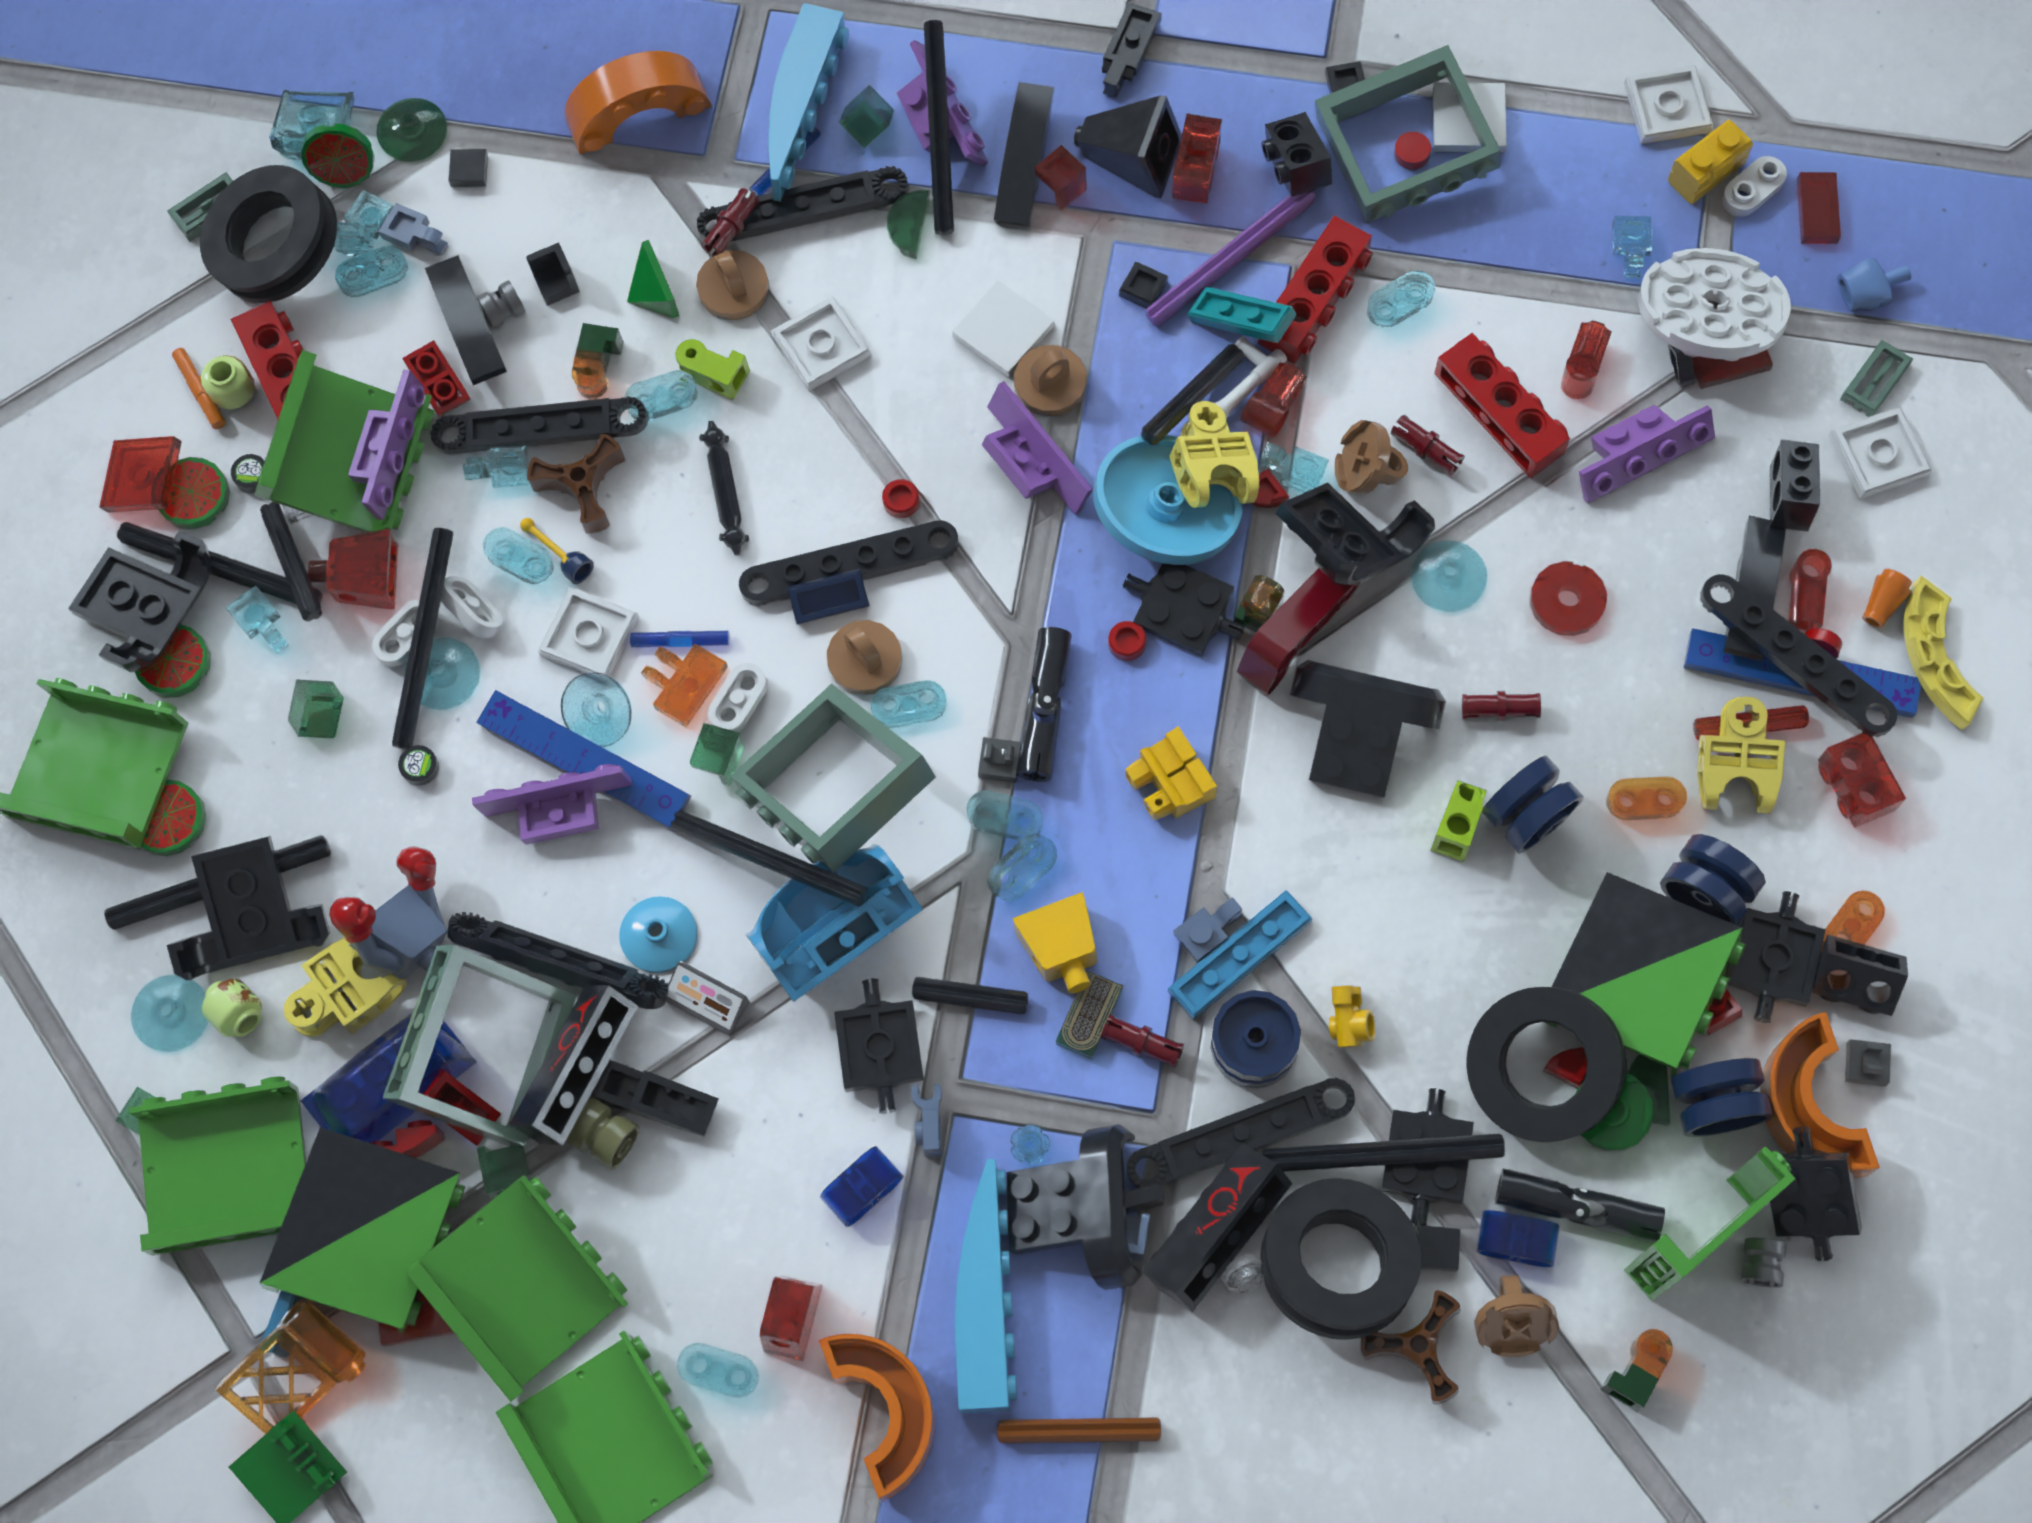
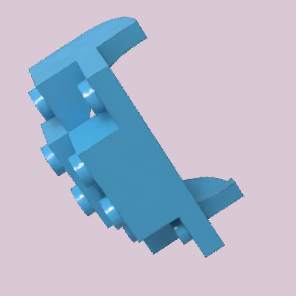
M873 844L868 848L858 849L834 872L868 888V895L863 905H853L790 879L767 902L754 928L745 934L793 1002L923 910L902 880L904 877L879 845ZM818 861V862H816V863L813 864V865L818 866V867H820V868H822V869H825V870H827V871H830V870H829L825 865H823L820 861Z

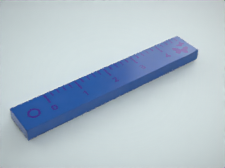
M1692 628L1683 668L1814 696L1765 656H1763L1762 661L1723 653L1725 635ZM1839 660L1890 700L1897 710V715L1910 718L1916 715L1921 684L1917 677Z
M497 690L493 692L476 722L480 726L567 773L575 772L582 774L595 771V768L600 765H620L632 778V786L604 791V793L672 829L671 821L675 820L674 814L680 810L684 811L692 797L681 789Z

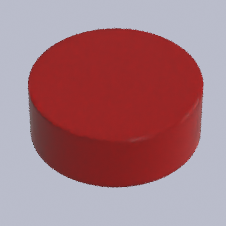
M1404 133L1396 141L1394 157L1397 163L1406 169L1421 168L1430 158L1431 143L1422 133Z
M897 479L891 481L882 492L884 509L892 517L907 518L913 515L919 507L920 497L918 489L908 480Z
M1132 621L1117 623L1110 630L1108 636L1110 652L1117 659L1123 661L1137 659L1146 648L1145 631L1139 624Z
M1813 628L1805 632V635L1833 657L1838 658L1843 643L1837 634L1823 628Z

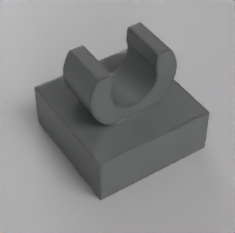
M983 737L978 778L1016 783L1021 742Z
M1850 1039L1846 1043L1845 1082L1887 1086L1890 1083L1891 1044Z

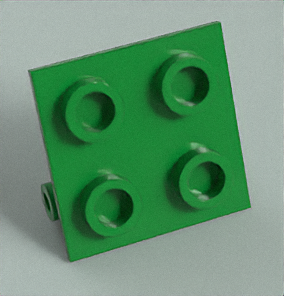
M295 1410L290 1412L228 1466L276 1523L292 1522L347 1473V1470Z

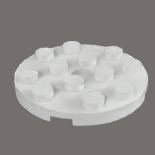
M1713 248L1681 250L1672 253L1671 259L1661 264L1656 261L1644 275L1638 299L1640 313L1647 326L1666 343L1680 349L1687 356H1701L1727 361H1736L1740 358L1749 357L1773 346L1786 329L1791 311V302L1781 280L1777 276L1771 278L1759 269V262L1735 252ZM1708 301L1718 302L1717 309H1713L1714 305Z

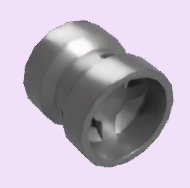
M509 280L499 284L498 290L495 292H484L476 296L493 329L501 326L509 316L518 317L526 313L520 298Z
M1746 1238L1744 1253L1751 1259H1748L1747 1264L1742 1267L1741 1281L1762 1287H1782L1784 1273L1780 1269L1781 1265L1777 1262L1786 1258V1243L1767 1238Z

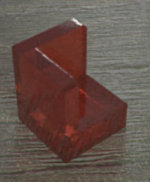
M1062 145L1035 166V174L1055 192L1056 206L1060 210H1063L1087 190L1086 167Z

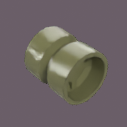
M589 1097L565 1142L582 1153L591 1149V1158L607 1169L613 1170L620 1165L633 1147L640 1127L624 1116L618 1117L616 1115L612 1117V1109L594 1097Z

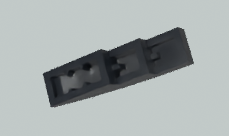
M1018 83L994 213L995 222L1028 227L1031 225L1035 193H1037L1042 159L1044 160L1054 87Z
M459 255L426 267V273L472 385L506 373L507 370Z
M1749 515L1745 525L1742 552L1738 560L1735 580L1773 609L1786 529L1770 527V520ZM1726 627L1723 653L1762 661L1763 655Z
M609 1060L590 1097H594L603 1104L703 1137L719 1100L717 1097L645 1070L642 1072L613 1060Z

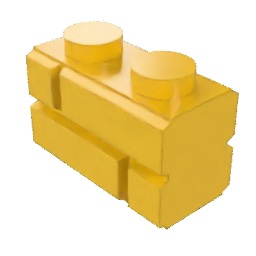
M1727 120L1674 161L1668 181L1688 203L1694 204L1729 177L1731 172H1735L1746 163L1753 142L1735 123Z

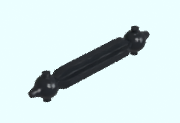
M709 421L707 430L704 434H700L699 439L704 441L705 445L709 448L707 460L719 521L725 528L724 534L719 535V540L731 548L735 556H738L741 552V546L744 542L749 541V535L744 534L742 529L739 528L742 519L729 454L723 447L724 443L729 442V436L725 435L716 426L714 421Z

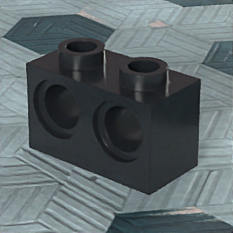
M1306 112L1265 124L1266 140L1261 142L1264 157L1267 162H1273L1278 183L1280 185L1285 184L1291 197L1332 185L1331 156Z
M1781 440L1770 465V527L1808 532L1820 506L1819 444Z
M1827 934L1819 957L1813 984V994H1817L1829 1002L1838 1003L1841 1001L1858 1006L1870 1014L1882 1013L1892 1016L1908 978L1907 957ZM1835 970H1843L1847 972L1844 975L1831 974V972ZM1877 981L1886 983V985L1881 987H1875L1870 984Z

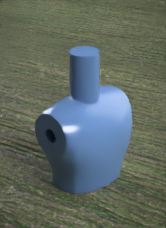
M1870 258L1839 274L1837 281L1841 295L1849 310L1859 308L1879 309L1893 301L1890 286L1911 280V272L1908 266L1884 272L1875 258Z

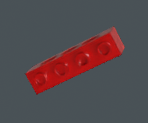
M1334 215L1276 301V303L1292 306L1297 314L1295 317H1303L1307 321L1302 323L1292 321L1278 343L1258 339L1257 344L1271 352L1275 349H1280L1285 353L1287 361L1296 364L1302 353L1307 356L1316 343L1317 336L1315 334L1320 326L1327 327L1336 311L1334 305L1338 299H1345L1350 293L1355 282L1352 278L1358 269L1363 272L1373 256V252L1370 251L1372 235ZM1339 261L1344 265L1333 266L1329 262ZM1312 289H1321V290H1323L1325 293H1324V294H1314V293H1312L1310 290H1312Z
M269 301L230 320L277 419H279L297 360L304 349L298 339L292 342L288 333L294 331L285 311L278 313L272 302ZM278 342L275 347L267 349L271 344ZM292 371L289 376L281 378L284 373Z
M1472 332L1438 357L1434 374L1530 479L1565 454L1570 440L1565 426L1559 420H1553L1544 410L1541 400L1534 393H1528L1519 383L1516 373L1510 367H1504L1498 361L1492 347L1486 341H1480ZM1482 374L1488 379L1481 381L1475 379L1472 375ZM1506 400L1510 402L1512 406L1503 407L1499 405L1496 401ZM1521 427H1532L1536 430L1537 433H1526L1521 429Z

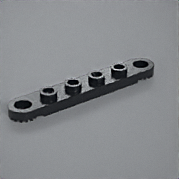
M885 166L886 168H880L879 170L870 172L866 170L785 189L781 202L773 200V192L758 195L759 204L743 223V231L740 235L734 236L730 242L899 203L908 193L907 177L900 168ZM888 179H894L900 183L897 190L894 189V192L890 191V193L887 190L884 192V189L880 187L881 184ZM732 202L715 208L711 206V209L706 208L704 212L699 214L697 229L702 240L706 239L710 233L706 229L707 224L712 220H716L718 214L723 210L726 211Z
M635 397L603 398L441 416V419L435 420L436 423L431 426L430 434L432 442L441 452L458 454L596 440L600 438L601 434H607L612 438L634 436L646 428L649 421V413L644 404ZM630 408L637 409L639 417L637 416V421L634 420V423H630V425H624L620 422V417L625 410ZM449 427H458L459 435L456 436L457 439L455 438L454 442L444 443L442 441L443 432Z
M937 520L756 565L742 573L739 579V589L745 601L751 605L760 606L761 604L765 605L777 600L790 599L787 590L789 586L860 569L863 580L927 565L926 563L941 559L946 560L948 557H952L959 546L958 534L952 524ZM944 532V534L950 537V542L945 547L936 548L929 543L930 537L934 533ZM762 577L769 582L767 589L758 594L750 592L748 590L749 582H752L753 578Z
M1718 574L1710 577L1705 582L1700 592L1702 606L1709 613H1713L1723 621L1726 627L1844 720L1850 721L1864 735L1867 734L1869 737L1876 736L1877 738L1890 732L1897 721V710L1890 700L1734 578ZM1718 586L1720 588L1725 587L1724 589H1728V593H1730V601L1726 603L1717 602L1711 596V589ZM1873 707L1874 709L1879 708V711L1882 710L1883 714L1886 715L1885 724H1872L1866 717V710Z
M462 912V915L455 913V916L452 915L451 919H449L447 936L452 942L490 955L495 960L516 964L527 968L530 972L562 980L565 984L584 988L587 985H609L638 1005L639 1008L658 1009L666 1003L669 987L665 980H659L660 977L658 976L652 978L653 975L651 974L649 976L640 974L636 968L497 920L493 922L487 921L484 917L480 918L479 914L473 916L472 912L469 915L466 912Z
M1336 1077L1328 1078L1314 1085L1306 1086L1164 1139L1156 1144L1141 1148L1131 1155L1127 1163L1128 1178L1137 1188L1154 1184L1164 1186L1225 1163L1234 1155L1242 1143L1257 1151L1346 1117L1351 1112L1355 1103L1354 1090L1345 1080ZM1329 1089H1338L1344 1093L1346 1103L1337 1110L1330 1109V1107L1324 1104L1323 1094ZM1145 1158L1154 1160L1159 1167L1157 1176L1149 1180L1138 1177L1135 1167L1140 1160Z

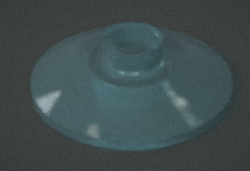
M1438 541L1425 547L1417 555L1411 570V581L1416 594L1425 604L1439 611L1456 612L1472 606L1482 596L1487 583V570L1480 555L1470 546L1458 541ZM1447 566L1453 567L1457 570V574L1448 575L1445 573L1444 568Z
M453 638L433 639L421 705L436 710L450 709L462 704L473 694L480 679V665L475 653L468 645ZM437 665H445L443 672L433 673V669Z
M588 672L575 677L566 686L561 698V714L567 729L601 747L610 746L618 742L629 729L632 718L629 697L624 688L614 678L606 674ZM599 701L603 703L605 713L599 709Z
M177 975L161 976L145 985L136 996L131 1010L132 1027L139 1040L148 1047L162 1052L181 1050L195 1042L201 1036L208 1023V1020L202 1014V1004L205 998L203 988L194 980L186 981ZM165 1004H171L170 1013L161 1016V1008Z

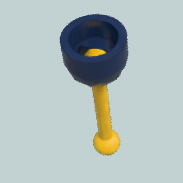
M531 518L521 520L520 528L522 531L532 533L562 559L560 563L561 571L573 584H580L588 578L594 567V562L580 551L565 553L535 527V523Z

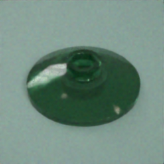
M407 98L392 104L383 112L377 124V139L383 151L390 157L405 162L419 161L431 156L442 146L447 134V122L443 112L434 103L422 98ZM409 122H413V123H412L411 125H409V126H404L405 124H407V123H409Z

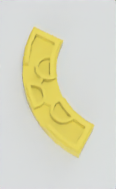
M1920 576L1914 581L1910 589L1911 594L1907 597L1905 604L1904 636L1908 656L1913 670L1928 697L1954 725L1963 730L1971 723L1984 697L1969 685L1954 661L1948 659L1943 639L1946 637V613L1952 598L1923 576Z

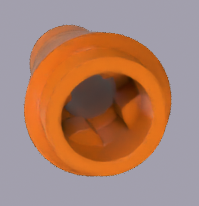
M1884 569L1881 575H1876L1862 619L1874 627L1883 628L1886 621L1911 594L1909 588L1912 581L1904 574L1892 569Z

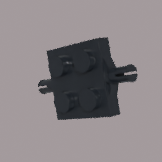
M1162 563L1157 575L1149 583L1130 573L1127 575L1123 588L1142 596V604L1133 622L1139 624L1144 631L1201 657L1209 641L1218 631L1236 638L1238 641L1240 640L1245 625L1226 618V607L1234 593V586L1187 565Z
M1790 891L1782 892L1779 912L1765 913L1747 908V912L1742 918L1740 941L1746 944L1738 965L1732 964L1729 974L1730 981L1728 986L1749 991L1759 997L1754 1019L1756 1021L1762 1019V1023H1771L1775 1002L1785 1001L1802 1007H1806L1809 1004L1826 929L1806 924L1795 917L1797 902L1800 896L1797 893H1793L1791 896Z
M871 978L873 994H871L869 980L862 981L865 1003L854 1009L834 1012L845 1092L864 1089L877 1091L879 1113L886 1114L885 1098H887L889 1112L896 1111L893 1088L904 1083L923 1081L924 1075L913 1000L896 1003L881 1001L879 979Z
M1430 1088L1428 1090L1426 1111L1413 1113L1393 1109L1389 1141L1471 1136L1473 1134L1474 1122L1452 1119L1442 1114L1446 1091L1439 1089L1437 1104H1434L1436 1088ZM1469 1160L1385 1165L1382 1191L1401 1194L1413 1200L1411 1223L1417 1226L1419 1210H1421L1420 1225L1427 1226L1430 1203L1445 1201L1463 1204Z
M1802 1126L1792 1130L1796 1151L1782 1154L1786 1162L1791 1166L1790 1173L1796 1179L1770 1201L1776 1237L1804 1236L1811 1238L1815 1259L1821 1261L1824 1258V1261H1828L1833 1258L1829 1241L1830 1237L1860 1235L1862 1230L1849 1152L1826 1153L1814 1150L1811 1128L1804 1126L1802 1131Z

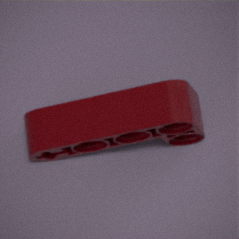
M1318 568L1254 634L1245 649L1237 673L1267 696L1271 694L1284 678L1292 659L1348 602L1357 590L1360 582L1354 585L1337 586Z

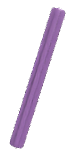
M1312 190L1293 197L1288 195L1146 309L1147 319L1156 327L1162 325L1202 293L1205 287L1213 284L1313 204L1316 196L1314 191Z

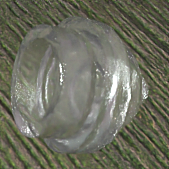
M1240 1251L1224 1271V1279L1227 1285L1234 1288L1235 1292L1240 1294L1248 1293L1258 1288L1264 1282V1274L1261 1270L1262 1261L1254 1254Z

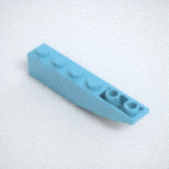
M803 3L781 57L773 87L769 114L768 150L773 200L781 202L785 189L792 187L795 176V163L797 160L801 161L806 149L805 138L807 133L813 132L815 128L818 105L824 104L826 100L829 76H835L839 62L838 53L840 49H845L847 46L849 28L845 27L844 12Z
M987 1159L973 1199L963 1239L957 1278L955 1345L958 1407L961 1414L1010 1411L1009 1400H1017L1016 1375H1008L1007 1358H1015L1014 1333H1006L1005 1317L1013 1316L1011 1291L1004 1292L1003 1276L1010 1275L1009 1250L1001 1251V1235L1008 1234L1007 1210H999L998 1194H1006L1005 1169L997 1170L996 1159Z

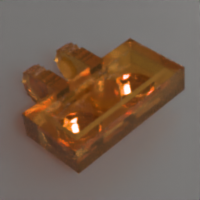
M697 644L693 645L683 661L676 654L663 647H658L654 655L660 662L675 669V673L669 680L655 668L646 665L641 674L651 683L663 689L653 703L655 710L687 727L728 668L727 662Z

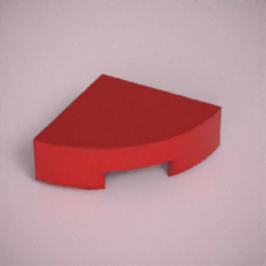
M1269 468L1259 474L1258 495L1256 501L1251 504L1271 508L1280 506L1281 503L1289 500V495Z
M1584 1048L1569 1049L1553 1056L1544 1067L1543 1072L1578 1089L1586 1077L1587 1059Z

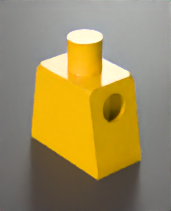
M1083 892L1012 918L1017 938L1046 982L1063 977L1068 992L1071 994L1081 992L1091 985L1085 968L1091 967L1098 962Z

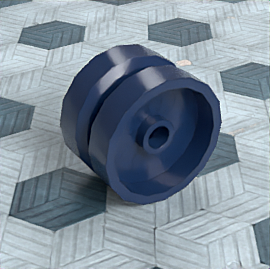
M1547 756L1536 759L1519 771L1492 796L1482 809V814L1495 828L1512 823L1506 832L1505 838L1518 854L1529 850L1550 835L1572 814L1584 799V796L1571 782H1563L1554 786L1559 778L1560 770Z
M1694 834L1690 837L1679 854L1681 862H1674L1660 881L1661 889L1667 897L1735 925L1739 924L1747 912L1745 903H1752L1766 884L1762 871L1744 853L1724 841L1704 834Z
M1251 990L1236 994L1222 1005L1214 1019L1210 1049L1216 1067L1226 1079L1241 1087L1258 1089L1277 1083L1288 1074L1297 1057L1301 1035L1297 1015L1285 1000L1271 992ZM1257 1036L1262 1038V1041L1259 1043L1250 1041V1039L1254 1040Z
M1741 1058L1715 1062L1683 1071L1672 1077L1671 1083L1675 1099L1685 1104H1692L1679 1115L1685 1136L1702 1137L1733 1132L1764 1123L1774 1117L1769 1096L1761 1092H1752L1765 1081L1761 1063L1757 1058Z

